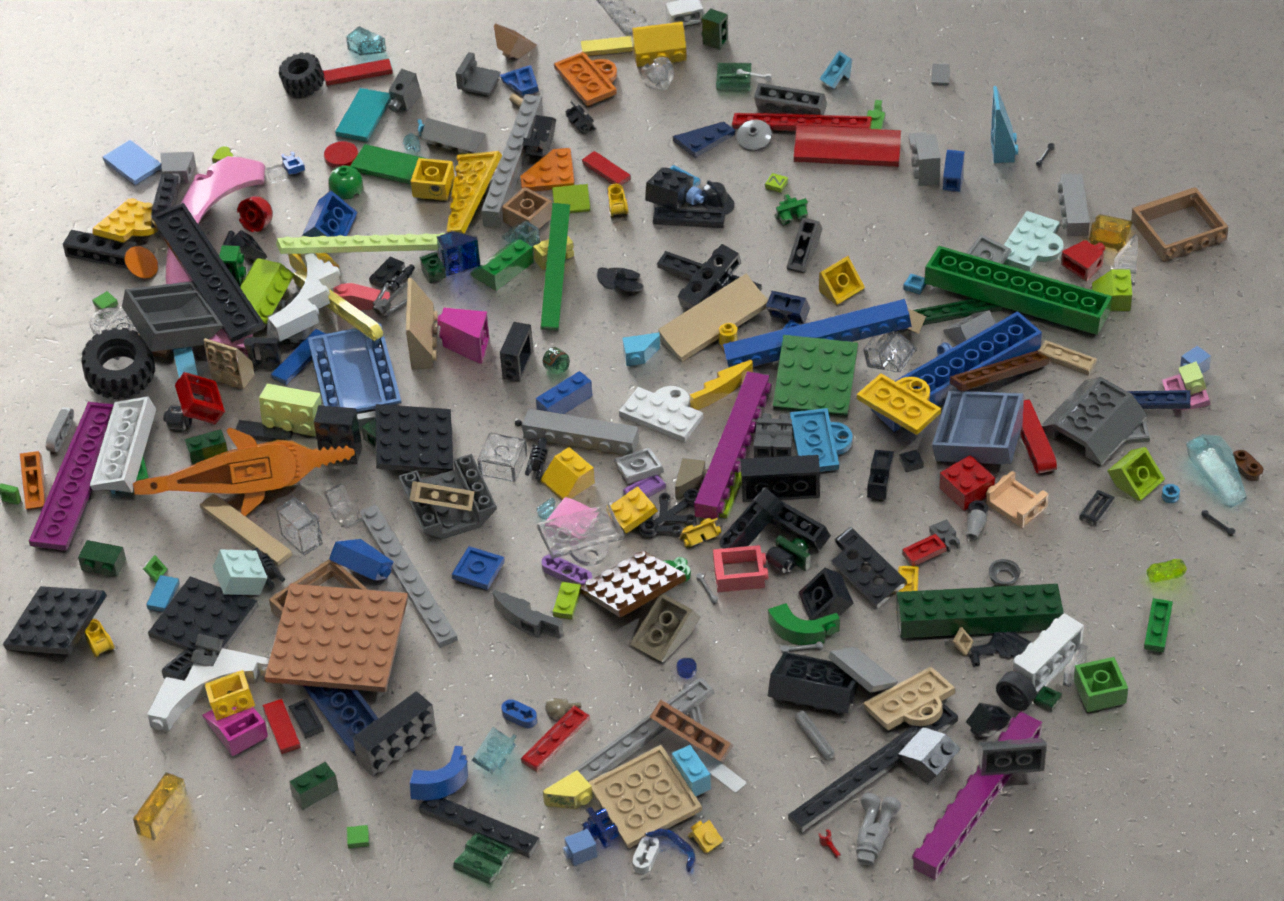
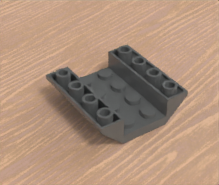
M1102 377L1085 380L1042 424V428L1045 434L1052 438H1055L1061 432L1085 446L1086 457L1102 466L1147 418V414L1131 393Z
M472 454L454 459L455 470L421 480L417 470L399 476V480L424 533L445 539L478 529L497 510V506ZM415 481L474 491L472 510L410 501L412 483Z

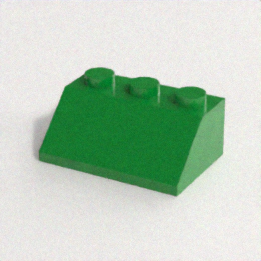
M521 239L513 241L478 266L470 275L493 290L498 291L534 263L533 247Z

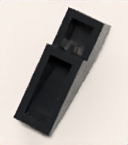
M875 449L867 484L868 498L886 499L894 451Z

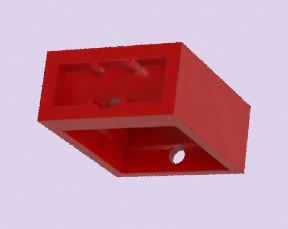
M183 372L175 383L183 415L216 425L225 413L216 381ZM193 393L202 395L205 401L195 399Z

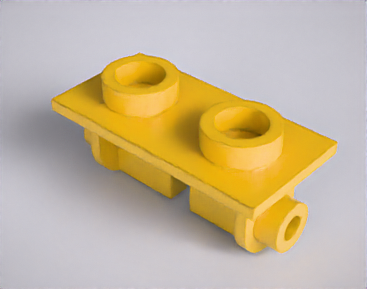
M708 518L695 527L693 525L685 527L679 539H684L685 547H693L703 543L701 535L704 536L706 541L718 537L722 533L719 526L716 527L718 518L712 520Z

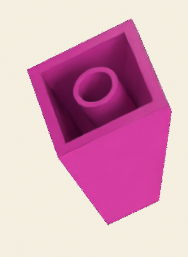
M443 307L442 314L438 315L437 324L440 326L439 338L442 339L443 347L482 364L490 339L487 311Z

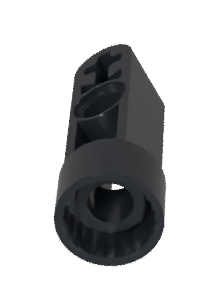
M764 487L720 538V547L724 549L749 546L781 511L785 504Z

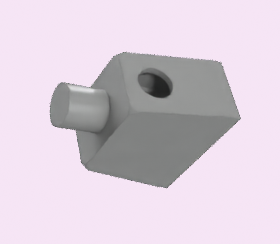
M194 152L160 153L162 174L179 176L178 187L180 184L189 183L196 167Z

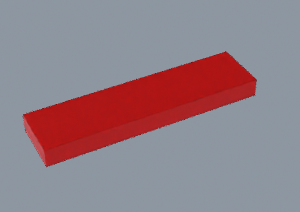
M390 59L323 71L326 86L393 74Z
M573 706L521 757V763L538 772L590 720V715Z

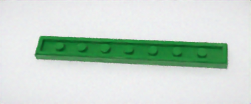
M552 203L540 330L559 331L570 204Z

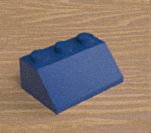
M330 191L318 200L302 236H347L358 212Z

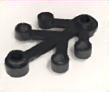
M696 489L686 490L684 500L669 510L668 505L671 503L670 495L668 493L660 494L659 517L653 520L652 515L639 525V533L644 537H652L657 533H670L673 537H680L682 533L681 525L664 526L662 524L685 523L686 526H695L697 519L694 514H676L688 506H695L694 503L699 491Z

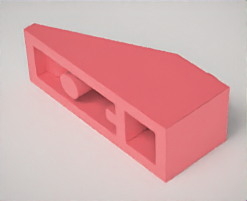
M354 283L340 284L333 288L334 293L360 311L372 310L373 302L381 292V290ZM385 291L381 299L383 300L385 298L388 300L390 298V292Z

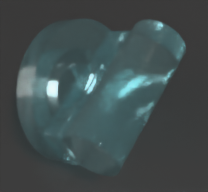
M413 133L405 136L403 140L404 148L419 152L421 150L419 137Z
M551 497L537 507V514L541 519L547 520L556 509L554 498Z

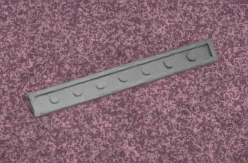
M700 677L666 703L686 715L712 696L714 689ZM648 715L572 772L578 770L589 782L609 772L667 728Z

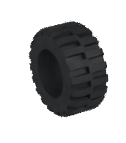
M117 327L109 331L106 329L101 331V334L98 335L97 333L92 337L93 340H89L85 344L86 347L83 349L81 357L83 373L87 385L96 394H102L105 398L113 397V399H119L124 397L126 399L130 398V395L134 394L135 396L139 394L140 390H144L148 386L147 383L152 381L153 374L155 373L153 352L150 351L137 331H129L128 328L118 329ZM115 357H128L134 360L131 365L121 370H109L103 367L108 360Z

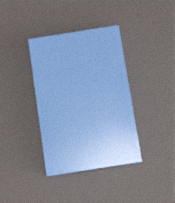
M131 140L103 156L105 163L134 185L162 169L161 163Z

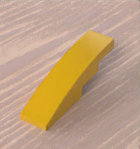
M752 360L717 372L716 379L703 383L704 389L690 394V408L700 410L739 388L743 384L747 371L753 372Z

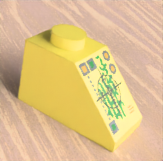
M576 770L543 790L544 804L550 807L577 809L593 799L592 786Z

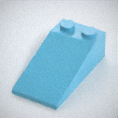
M993 86L990 137L993 163L1015 162V155H1018V144H1015L1017 136L1016 133H1013L1012 124L998 88Z

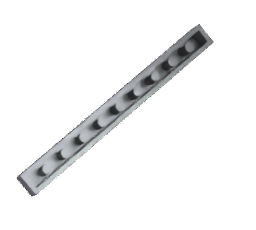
M525 95L482 208L483 226L501 228L503 222L502 206L512 198L527 154H525L526 146L522 145L523 138H531L536 115L542 116L543 113L542 96Z

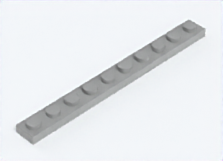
M373 505L358 511L359 517L381 553L394 561L391 568L404 591L408 593L409 599L439 648L458 641L457 634L378 506Z

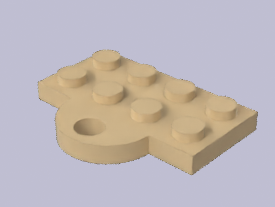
M929 667L864 702V709L887 730L904 721L914 726H926L936 722L941 717L943 712L941 701L956 694L955 687L936 670Z

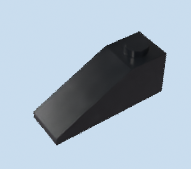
M802 217L787 263V269L805 272L823 230L819 221Z

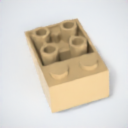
M204 338L211 379L231 385L232 387L244 389L255 375L252 361L237 348Z

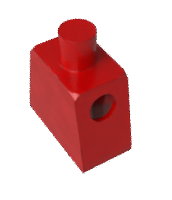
M1083 240L1062 251L1061 265L1087 282L1102 267L1106 250L1105 246L1100 242L1093 245L1087 240Z

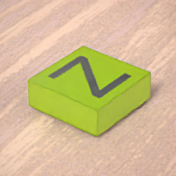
M772 173L765 183V188L781 193L788 183V177Z

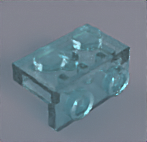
M492 727L471 761L493 774L496 768L500 770L507 759L504 756L506 753L510 755L515 748L514 740L517 736L513 734L509 738Z

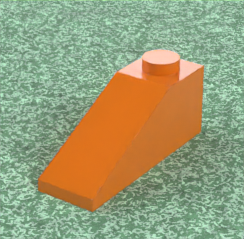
M39 451L20 453L26 510L42 508L45 504L42 455Z

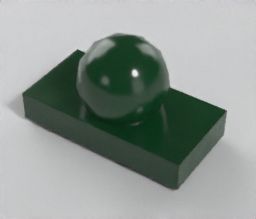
M781 535L776 538V547H780L793 555L796 566L804 571L810 568V554L807 553L809 546L804 539L797 538L790 542Z

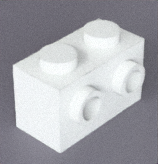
M679 0L665 3L666 18L669 23L683 22V26L701 22L703 7L699 0Z

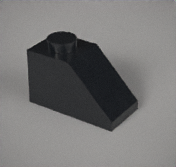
M979 703L966 720V723L971 727L970 731L976 736L990 737L1009 725L1012 717L1001 706Z

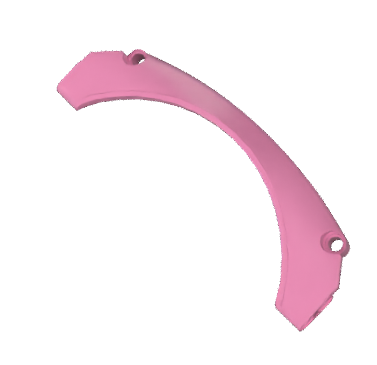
M227 156L210 166L207 174L195 175L182 203L184 202L199 224L205 213L223 197L249 186L264 184L265 165L260 161ZM168 247L166 284L190 282L191 280ZM221 329L209 340L237 348L248 358L247 349L244 347V340L252 338L253 335L251 334L231 342L224 330Z

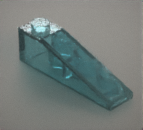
M1202 434L1186 443L1188 457L1229 508L1247 499L1232 449L1221 436Z

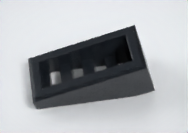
M187 648L161 669L163 678L169 677L184 681L194 664L188 658V656L192 657L193 651Z

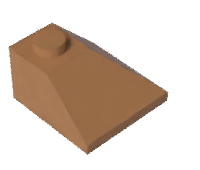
M496 23L494 24L497 48L503 52V56L509 59L512 57L519 59L536 48L537 44L515 30Z

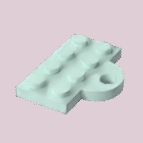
M1026 211L1004 244V246L1012 251L1004 263L1030 272L1037 261L1050 262L1058 259L1063 251V241L1055 234L1060 227V222Z

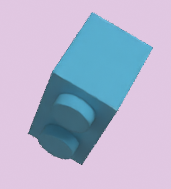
M691 745L672 753V762L695 796L711 790V775Z

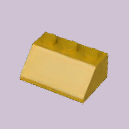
M683 22L632 28L636 67L687 61Z

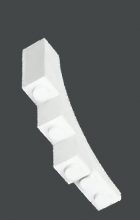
M315 253L301 254L302 261L307 268V277L300 293L289 305L268 318L271 331L279 341L319 323L318 309L330 304L329 290L340 285L339 277L341 274L336 266L334 267L329 261L324 263L322 260H319Z

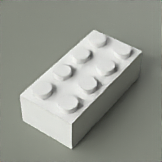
M1065 613L1059 619L1056 618L1046 631L1044 630L1040 633L1034 643L1031 642L1021 655H1017L1012 663L1013 671L1026 676L1033 683L1038 694L1043 685L1047 686L1082 651L1084 625Z

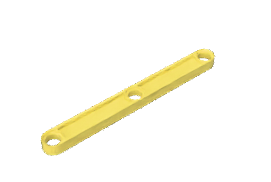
M300 269L294 272L293 280L302 289L307 273ZM329 290L330 304L326 305L328 309L373 341L384 336L377 322Z

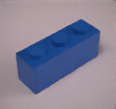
M578 371L536 398L537 410L558 414L569 412L593 397L592 381L581 371Z

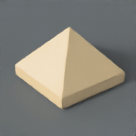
M961 627L953 640V645L964 656H967L974 641Z

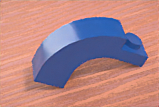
M463 746L454 747L450 762L443 768L432 771L413 770L410 780L411 799L434 800L443 798L456 792L465 784L468 778L467 756L463 755Z

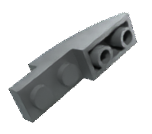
M494 590V606L509 623L519 630L536 638H539L544 633L560 639L564 634L562 620L542 614L536 610H531L530 602Z

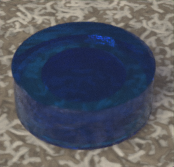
M682 658L677 662L676 668L679 676L690 678L696 674L697 664L695 660Z

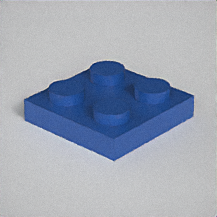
M468 546L452 572V579L488 590L505 563V559L503 556Z

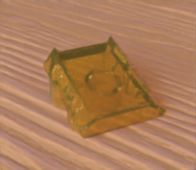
M1099 214L1091 225L1088 239L1093 245L1100 242L1105 247L1116 249L1118 252L1124 247L1133 222Z

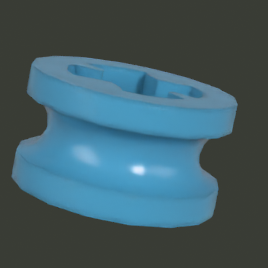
M1174 484L1165 485L1162 489V500L1166 503L1177 502L1180 494L1179 487Z

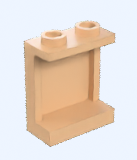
M1011 471L1009 474L1004 475L997 484L987 490L986 504L1023 528L1048 507L1049 494L1044 490L1038 494L1034 493L1016 481V473Z

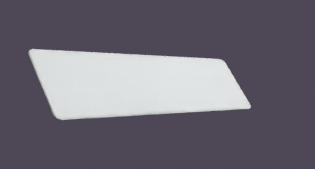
M700 749L696 753L709 773L734 792H737L747 784L746 781L705 751Z

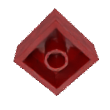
M971 455L940 472L939 488L963 511L968 509L971 502L986 499L987 490L995 485V477Z

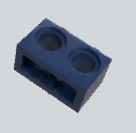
M773 290L766 304L771 317L789 321L791 319L805 324L810 311L809 303L805 297Z

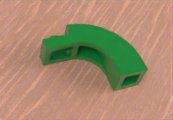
M787 603L768 609V623L773 631L783 640L795 645H811L817 642L824 644L825 636L833 635L840 631V618L837 613L817 620H803L791 612Z

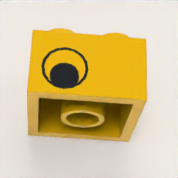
M418 158L411 179L412 197L447 200L455 177L453 161Z

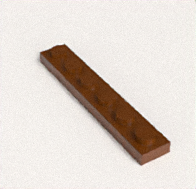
M1033 351L950 376V384L960 391H967L974 387H980L987 383L1049 365V358L1039 351Z

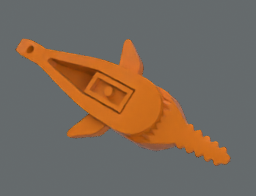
M228 428L227 433L237 447L236 449L218 454L168 475L135 481L133 486L135 494L138 495L156 494L165 491L245 493L241 514L246 516L263 501L265 491L294 485L315 467L320 468L322 464L327 466L329 462L335 464L336 460L342 462L344 458L350 460L355 451L347 445L343 449L338 446L336 449L330 447L327 450L323 447L321 450L317 448L312 450L294 441L287 440L257 444L252 436L236 429Z

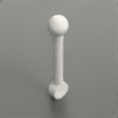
M742 69L736 71L739 76L764 78L766 81H771L772 79L771 74L761 75L745 72Z

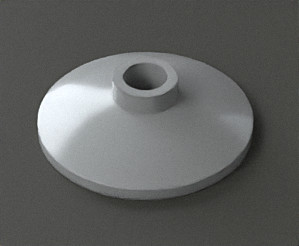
M750 120L744 123L737 132L738 143L744 149L752 151L764 148L770 142L772 136L769 125L761 120Z

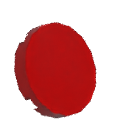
M340 141L332 143L324 151V161L332 168L351 166L358 155V149L351 142Z

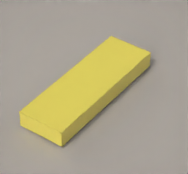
M631 36L581 41L582 52L587 56L633 51Z

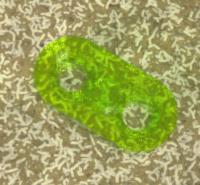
M1172 559L1150 565L1146 574L1150 582L1157 583L1183 576L1187 571V567L1183 560Z

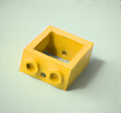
M243 670L204 684L216 720L255 706Z

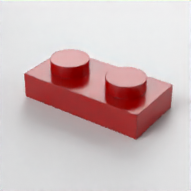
M934 534L903 548L902 555L911 566H916L946 552V545Z

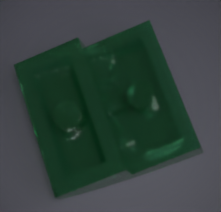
M717 63L716 90H750L751 74H737L736 71L742 69L745 72L751 73V63Z
M476 833L465 844V851L454 861L453 868L490 885L507 863L513 848Z

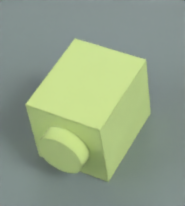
M1197 362L1178 368L1186 390H1190L1191 395L1207 389Z

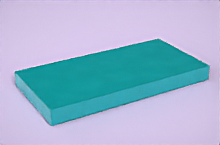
M360 88L335 130V135L368 142L391 101L390 94Z

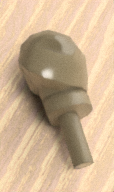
M550 698L545 704V710L549 717H552L554 720H560L569 711V708L573 706L581 707V702L568 703L567 699Z

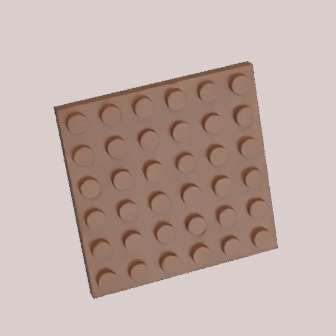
M290 584L266 670L265 681L269 683L386 692L408 602V593Z

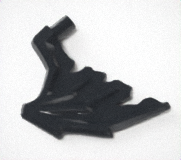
M995 632L987 644L972 646L969 649L972 666L979 667V657L994 655L996 651L1000 657L1010 659L1012 656L1015 658L1026 650L1031 641L1015 632Z

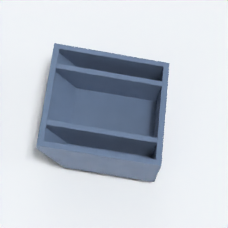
M948 391L932 443L935 460L959 462L971 455L978 463L1011 464L1023 424V393Z

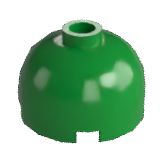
M351 166L335 168L328 178L329 192L332 191L342 200L354 198L355 194H361L363 190L361 174Z

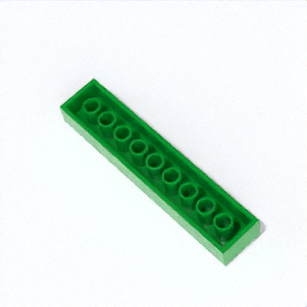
M938 246L925 266L924 284L1096 335L1099 334L1111 311L1112 296L942 246Z

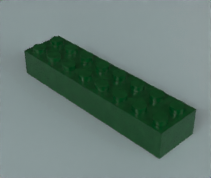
M1058 583L897 592L896 599L900 638L956 635L961 627L967 634L1044 631L1051 626L1056 618L1059 619L1064 614Z

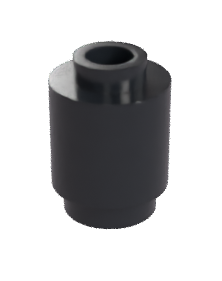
M773 546L766 553L768 563L779 571L787 573L794 569L796 564L795 557L782 548Z

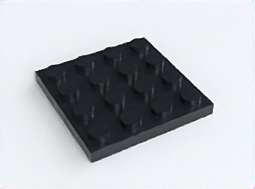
M375 404L376 469L417 470L419 472L445 473L454 469L451 409Z
M190 576L150 628L148 634L153 639L183 650L188 648L192 651L197 650L195 643L198 634L223 640L221 650L222 648L227 649L259 606L258 601L243 595L223 594L221 587ZM204 650V655L208 656L209 651Z
M40 586L4 641L3 646L6 650L71 654L107 597L105 591Z

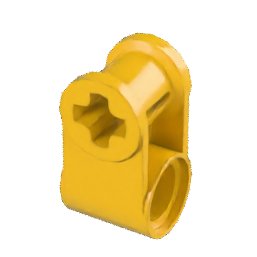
M611 184L608 187L610 217L624 213L628 215L627 199H625L624 190L620 184Z
M92 619L84 634L94 656L97 658L99 654L109 649L114 650L115 647L111 637L106 633L100 621Z

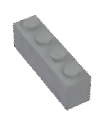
M1061 174L1060 182H1057V192L1061 193L1059 194V205H1062L1060 212L1061 217H1064L1062 219V227L1066 229L1067 236H1089L1090 221L1082 174Z

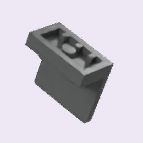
M468 52L455 73L457 89L489 95L498 81L501 72L477 67L475 53Z

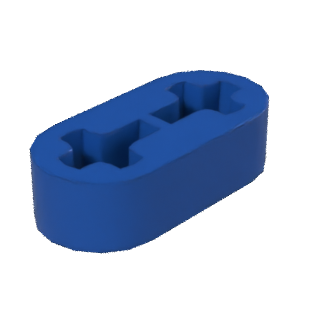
M513 699L502 703L501 710L505 719L523 728H532L537 724V713L533 708Z

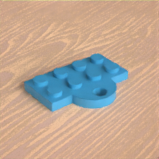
M828 408L790 412L797 456L818 455L820 472L839 470L837 455L847 452L852 446L853 435L850 428L839 422H830ZM840 436H846L847 438H846V439H840V438H838V437H840Z

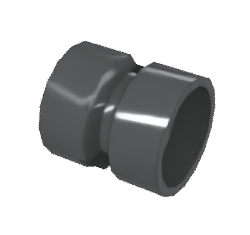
M198 634L195 643L197 650L193 651L191 662L214 666L218 658L216 654L221 651L223 640ZM204 650L209 651L208 656L204 655Z

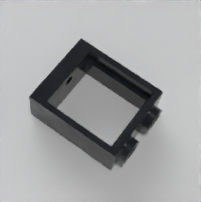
M513 322L500 350L502 379L521 381L534 351L530 324Z

